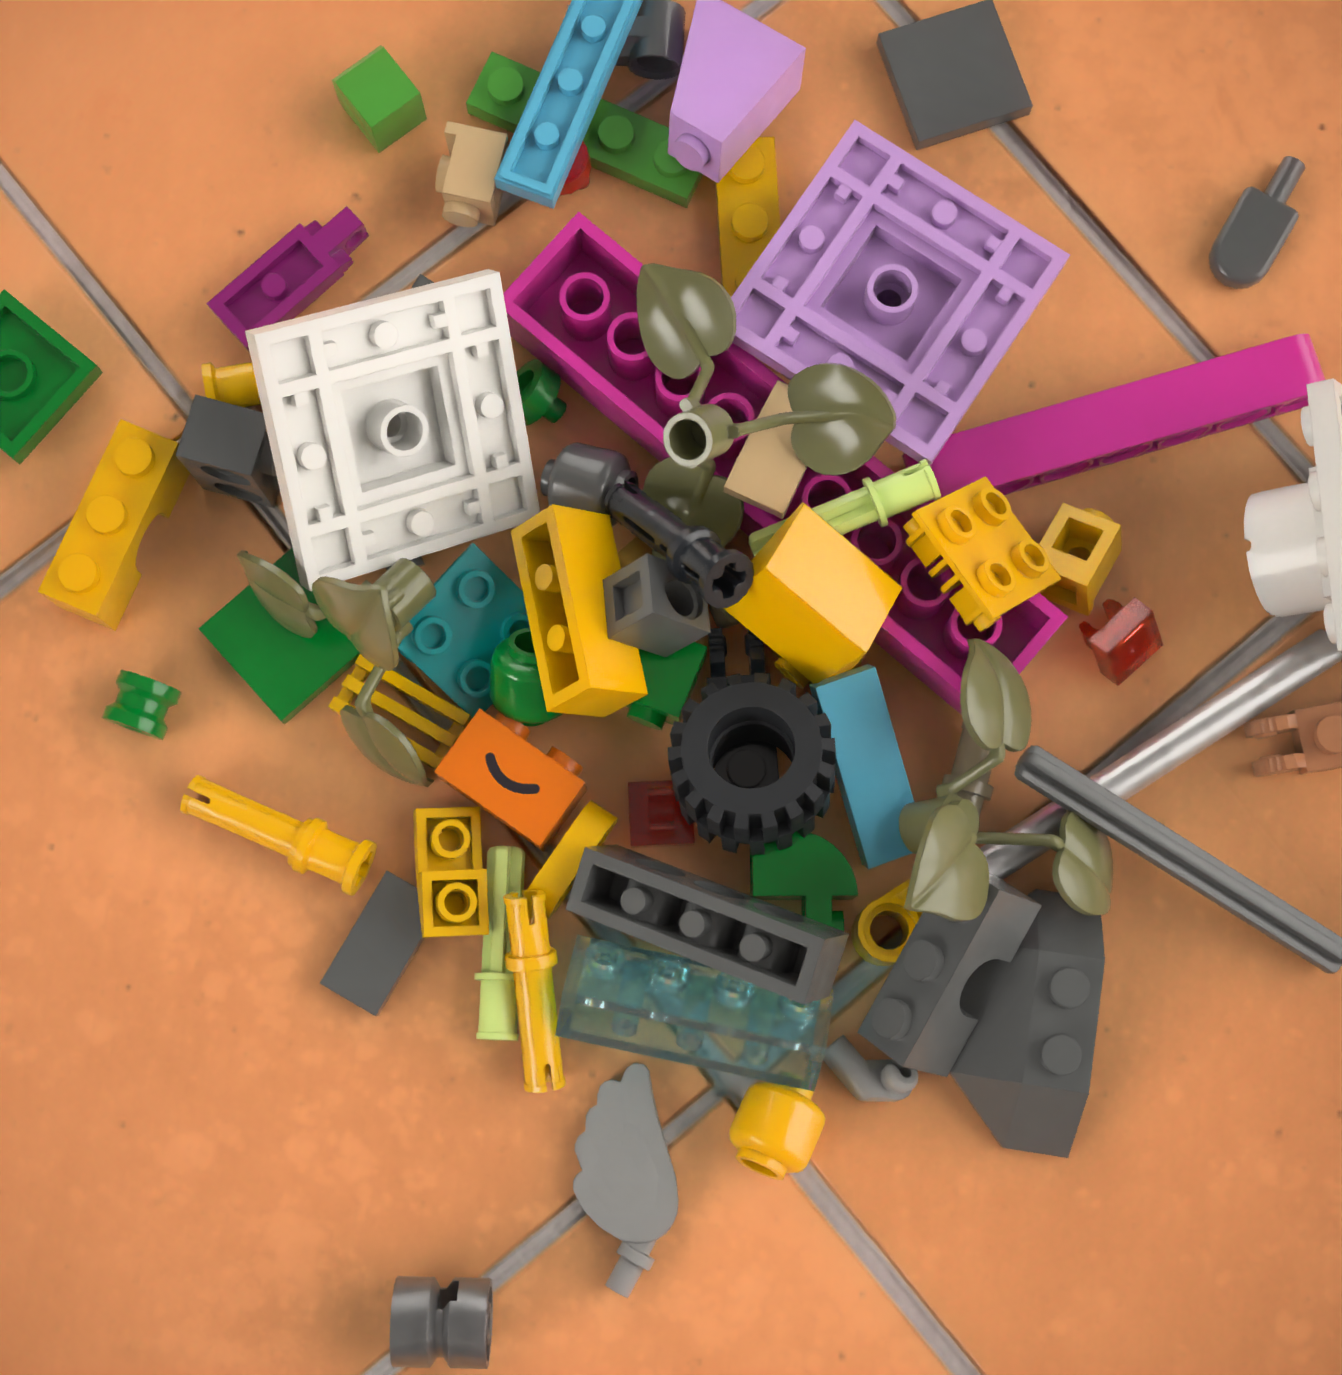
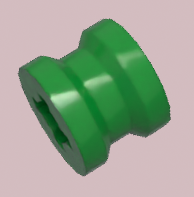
M120 670L116 680L119 693L115 702L106 706L102 718L134 732L163 740L168 729L164 721L168 708L178 703L182 692L140 674Z

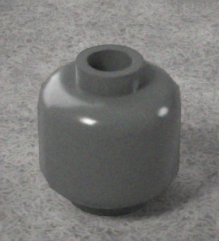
M576 442L563 448L556 460L550 459L546 463L541 476L540 488L542 494L548 496L549 506L555 504L607 515L604 501L608 491L617 483L622 484L624 488L625 481H630L638 487L639 483L637 473L631 471L630 464L625 455L614 450ZM610 518L613 527L617 524V521Z

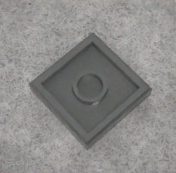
M984 0L878 34L876 44L916 150L1030 115L1033 104L993 0Z

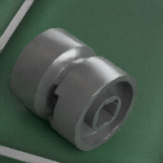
M398 1276L394 1284L390 1316V1360L392 1367L430 1368L437 1357H444L450 1368L487 1369L492 1341V1278L455 1277L448 1287H440L435 1277Z

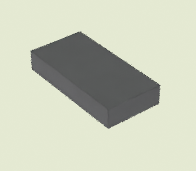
M389 871L385 872L322 978L321 985L374 1016H379L424 940L421 931L418 892L415 886Z

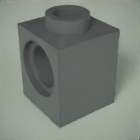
M647 553L603 579L608 639L667 657L711 633L708 603L699 594V588L695 584H685L673 577L668 570L666 560Z

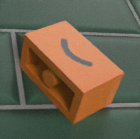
M479 708L434 772L440 780L544 852L588 790L586 782L578 777L583 767L554 746L550 748L547 754H544L527 742L526 739L531 731L521 722L505 717L500 712L493 718Z

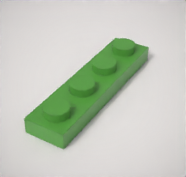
M491 52L466 102L468 114L514 133L540 72ZM604 99L600 100L583 139L590 155L591 167L685 208L688 207L703 175L698 171H691L685 168L676 158L668 154L669 127Z

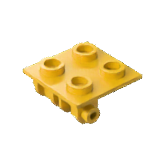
M986 476L912 513L914 518L903 526L909 535L905 542L913 549L925 567L932 565L940 557L944 558L928 572L932 578L939 576L949 568L955 573L951 579L941 586L940 590L943 594L950 592L960 584L964 585L949 600L964 619V623L967 626L973 623L979 632L986 630L1001 618L1000 615L1062 579L1050 564L1046 551L1030 537L1011 511V506L1006 497L993 487Z

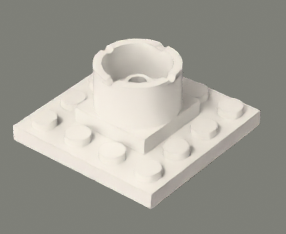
M486 269L245 331L299 580L304 588L312 591V584L320 577L327 576L343 581L392 566L400 558L415 559L514 528L540 512L500 272Z
M1332 378L1306 384L1309 406L1301 409V426L1307 444L1314 446L1316 467L1308 468V482L1251 494L1247 500L1244 513V538L1251 542V548L1246 552L1248 567L1253 586L1263 608L1270 615H1275V617L1324 610V624L1327 636L1331 643H1337V651L1342 652V384Z

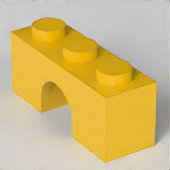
M119 420L38 589L40 594L64 610L116 631L142 576L136 568V556L142 537L151 521L158 514L169 519L190 474L176 456L179 446L178 442L125 420Z

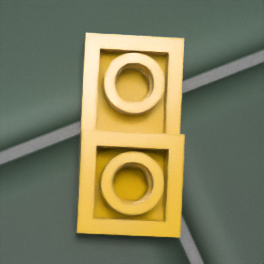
M480 807L416 808L413 810V828L422 938L489 935L487 869L482 868Z

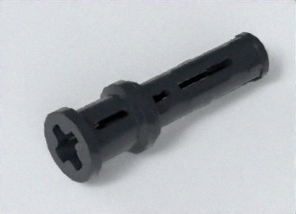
M625 481V488L622 484L617 483L608 491L604 501L607 515H610L611 519L625 526L654 551L664 556L667 561L668 570L673 577L685 584H695L699 588V594L709 605L716 608H728L738 603L747 594L752 585L754 567L749 557L736 549H725L721 545V540L717 534L707 527L688 526L678 516L656 500L650 498L636 484L630 481Z

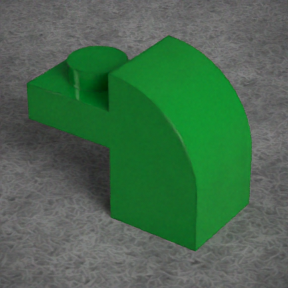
M796 831L792 834L791 847L779 851L776 843L770 842L764 844L765 854L750 855V896L760 900H801L802 916L844 931L843 911H832V900H853L858 896L856 878L849 862L832 843L812 833L803 838Z

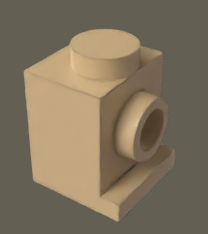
M447 121L444 134L450 156L442 155L435 182L436 192L442 193L445 203L442 217L446 221L462 227H476L478 223L495 226L504 191L496 188L494 178L509 146L508 134Z

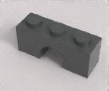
M989 873L988 898L982 913L977 918L969 921H951L923 912L857 1033L902 1067L947 1077L978 1022V1019L960 1007V996L965 983L980 965L989 960L1000 959L1009 963L1012 961L1042 905L996 875Z

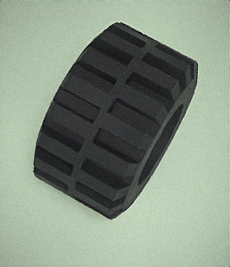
M740 673L726 676L727 687L718 690L713 682L701 689L702 702L699 704L689 699L681 708L683 722L674 721L670 732L672 747H668V762L676 802L679 801L681 814L688 825L696 822L698 835L709 843L716 836L720 837L723 850L737 853L739 843L750 844V855L765 854L764 844L775 842L778 850L781 851L792 846V834L797 831L803 838L809 835L815 829V816L823 818L830 806V793H834L836 763L835 738H831V723L826 713L817 715V700L808 692L797 698L796 684L782 678L777 687L769 684V674L755 673L754 682L742 683ZM746 741H762L772 744L781 749L792 762L787 772L780 779L761 788L737 787L722 779L714 770L716 762L726 750Z

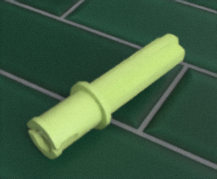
M923 459L913 466L872 482L870 477L862 479L864 487L811 509L841 535H844L875 521H878L881 527L887 526V518L930 500L940 499L941 493L930 465H928L926 459ZM787 519L751 533L749 536V546L754 557Z
M494 846L489 848L487 852L489 935H483L481 973H475L474 980L481 981L478 1032L476 1033V1039L518 1041L519 1034H517L518 1013L513 972L506 969L505 954L511 951L506 905L503 900V896L511 892H517L518 897H523L526 854L522 848L516 846Z

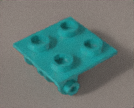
M471 543L434 583L436 597L409 621L413 630L402 640L398 647V652L408 661L413 662L473 718L479 708L485 712L493 704L490 698V672L494 648L513 632L523 628H530L523 591L474 543Z

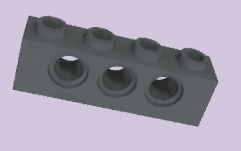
M617 844L584 848L566 906L568 911L801 1004H807L830 996L849 933Z

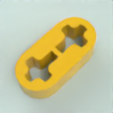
M590 800L577 816L527 889L543 890L546 892L545 907L547 919L552 917L572 890L584 848L602 846L618 821V817L593 800Z

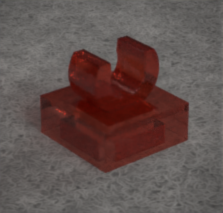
M1135 597L1124 607L1112 599L1104 601L1102 605L1109 621L1100 629L1093 628L1086 621L1079 624L1086 646L1093 650L1100 673L1117 686L1124 682L1163 646L1153 610Z
M672 780L628 782L631 848L695 845L694 823L688 825L682 816L679 801L676 802Z

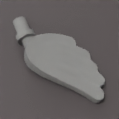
M633 1063L627 1067L621 1081L611 1079L605 1081L600 1086L597 1094V1105L588 1110L585 1132L578 1136L575 1143V1153L582 1171L574 1178L573 1191L581 1207L601 1229L622 1241L617 1250V1253L621 1256L605 1285L626 1298L631 1294L644 1269L647 1271L651 1269L655 1259L649 1255L656 1241L666 1235L673 1226L678 1213L679 1203L677 1178L659 1121L650 1071L644 1064Z

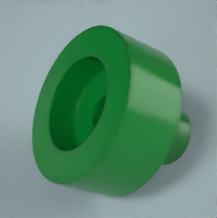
M538 359L524 364L517 371L525 425H531L541 417H544L551 423L557 422L563 416L567 404L557 397L561 386L560 375Z

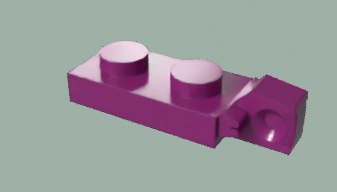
M347 206L323 227L316 220L305 227L299 223L206 304L249 351L245 331L294 319L344 276L343 272H346L354 263L349 255L369 237V234L364 224Z

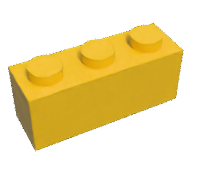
M552 504L511 530L546 711L606 717L648 695L639 649L608 639L603 579L621 569L610 515Z

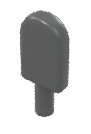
M1291 156L1284 157L1264 192L1251 186L1247 187L1241 194L1209 253L1210 269L1214 277L1223 285L1234 289L1249 288L1259 283L1270 270L1299 217L1295 209L1286 205L1288 198L1305 170L1304 163L1299 159Z

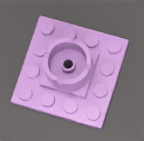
M854 120L732 295L731 299L736 311V333L732 343L790 380L803 369L819 363L843 364L862 372L883 390L896 413V428L885 441L917 462L926 459L928 465L931 466L1065 266L1070 254Z

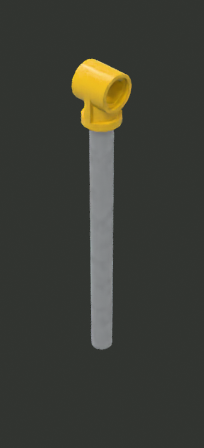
M1322 629L1317 630L1089 778L1123 800L1129 799L1342 660V653L1337 651V643L1333 644L1330 642L1326 631ZM1052 801L1006 832L1053 834L1060 837L1061 818L1068 810ZM986 844L980 849L986 857L989 873L1004 880L1051 848L1045 846ZM910 879L879 899L872 901L856 916L851 927V940L856 952L866 962L876 966H891L895 964L923 912L910 911L904 908ZM888 915L895 918L900 924L902 940L897 948L884 949L873 941L870 934V925L874 917Z

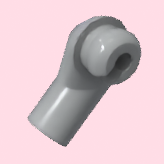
M844 1035L840 1036L819 1055L856 1099L863 1102H896L910 1095L912 1089L918 1083V1070L902 1067L893 1059L864 1060Z

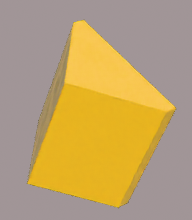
M802 502L751 560L754 567V576L747 594L738 603L723 609L814 684L821 682L867 653L902 587L808 505Z

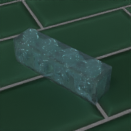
M577 935L562 991L555 1036L815 1091L827 1049L834 989H831L829 997L801 1004L685 957Z

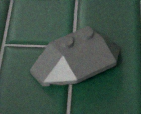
M1035 889L1027 896L1042 906L1012 961L1009 963L1000 959H992L983 963L971 974L963 987L960 996V1007L978 1019V1022L953 1065L950 1075L1002 1148L1068 1158L1089 1095L1105 965L1101 915L1087 916L1075 911L1064 901L1059 892Z

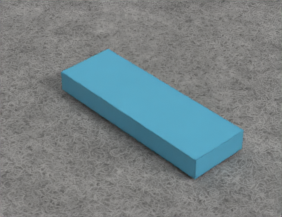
M866 664L826 678L819 683L809 684L812 697L817 700V714L826 713L831 723V738H835L836 748L835 775L862 865L871 869L911 854L912 852L907 849L900 835L899 816L902 808L906 804L914 802L876 667Z

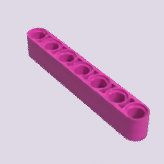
M1307 333L1297 334L951 434L930 467L938 483L941 498L985 476L995 489L1003 495H1007L1309 406L1306 384L1326 379L1310 335ZM905 453L902 455L906 468L919 463Z

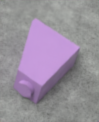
M697 0L670 111L668 154L676 158L685 168L691 171H698L719 183L800 90L806 48L722 0Z

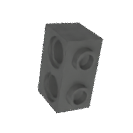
M195 394L176 452L177 458L203 489L274 508L280 488L263 413Z

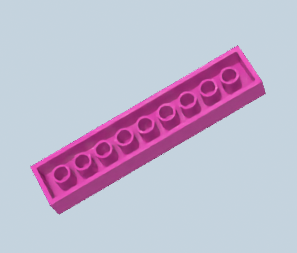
M578 211L503 293L510 336L538 360L558 373L564 382L661 462L670 457L663 443L664 428L673 416L683 412L679 405L680 401L689 396L701 371V367L689 377L673 379L661 372L653 364L642 341L637 314V284L639 272L643 264ZM732 343L725 352L710 356L715 369L699 403L700 405L714 404L723 408L729 414L733 423L754 420L758 418L777 380L784 381L753 355ZM749 434L734 438L731 447L724 454L712 459L716 463L714 475L729 477ZM875 456L860 468L841 475H824L813 471L807 466L783 519L744 502L743 520L739 529L750 536L755 531L789 518L802 502L810 508H814L864 487L862 479L870 477L872 482L894 472ZM928 501L887 518V526L881 527L878 521H875L843 536L902 587L873 641L961 714V679L969 654L967 640L981 639L994 646L1010 660L1020 674L1068 616L1038 593L1000 615L1001 618L982 632H979L973 623L967 626L960 613L949 600L964 585L960 584L946 594H943L940 590L941 586L955 575L953 570L949 568L939 576L932 578L928 572L944 558L940 557L935 563L925 567L913 549L905 542L909 535L903 526L914 518L912 516L913 512L930 504Z

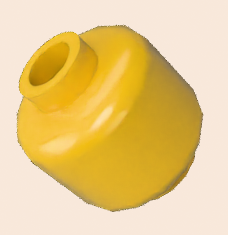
M778 1075L775 1083L756 1082L751 1084L743 1097L729 1131L730 1142L738 1150L735 1159L745 1167L776 1180H783L786 1173H799L803 1171L808 1165L826 1119L818 1105L811 1101L814 1093L813 1089L803 1082L785 1075Z

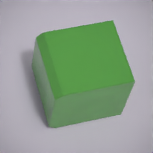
M381 45L332 79L340 104L378 153L427 119L421 93Z

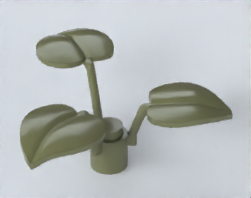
M655 263L641 266L637 284V314L642 341L648 356L661 372L673 379L689 377L701 367V371L689 396L680 401L679 405L683 412L673 416L664 428L663 443L670 457L657 463L649 471L643 487L646 495L674 513L688 526H704L711 529L720 538L723 547L738 532L743 520L744 502L724 493V485L728 478L714 475L716 463L712 460L724 454L731 447L734 438L778 426L794 424L791 433V443L798 458L815 472L824 475H841L854 471L868 462L896 428V413L883 390L862 372L838 363H819L803 369L792 377L788 385V399L793 412H784L742 423H733L731 417L723 408L714 404L700 405L701 397L715 369L710 356L725 352L734 340L736 333L734 303L725 288L714 278L704 273ZM652 549L653 556L666 560L664 556Z
M241 550L237 554V558L245 571L255 596L280 625L296 635L312 638L318 632L315 621L327 618L337 630L346 634V637L352 641L360 654L374 665L355 700V708L345 705L340 710L343 725L356 747L381 770L402 781L429 787L434 780L426 777L424 767L412 744L391 722L374 713L371 706V697L385 671H391L399 663L398 647L402 640L413 630L409 621L436 597L435 586L428 575L414 562L406 558H400L373 584L367 580L361 585H357L333 577H320L312 584L313 594L317 604L308 602L302 587L287 573L275 565L249 554L248 551Z
M976 638L967 640L969 654L961 679V714L964 725L974 742L982 749L990 751L984 760L953 781L937 785V798L908 803L902 808L899 816L900 835L907 849L916 854L904 908L910 911L934 914L951 921H969L977 918L982 913L988 898L989 868L985 855L975 844L1045 846L1056 851L1052 876L1054 884L1064 901L1075 911L1087 916H1098L1108 913L1111 906L1109 894L1112 891L1113 859L1110 842L1106 834L1091 826L1071 811H1067L1061 818L1060 837L1053 834L978 831L979 816L976 807L970 800L962 799L957 795V792L1002 763L1005 759V749L1011 752L1024 750L1028 744L1032 722L1029 695L1014 665L1003 653L989 643Z

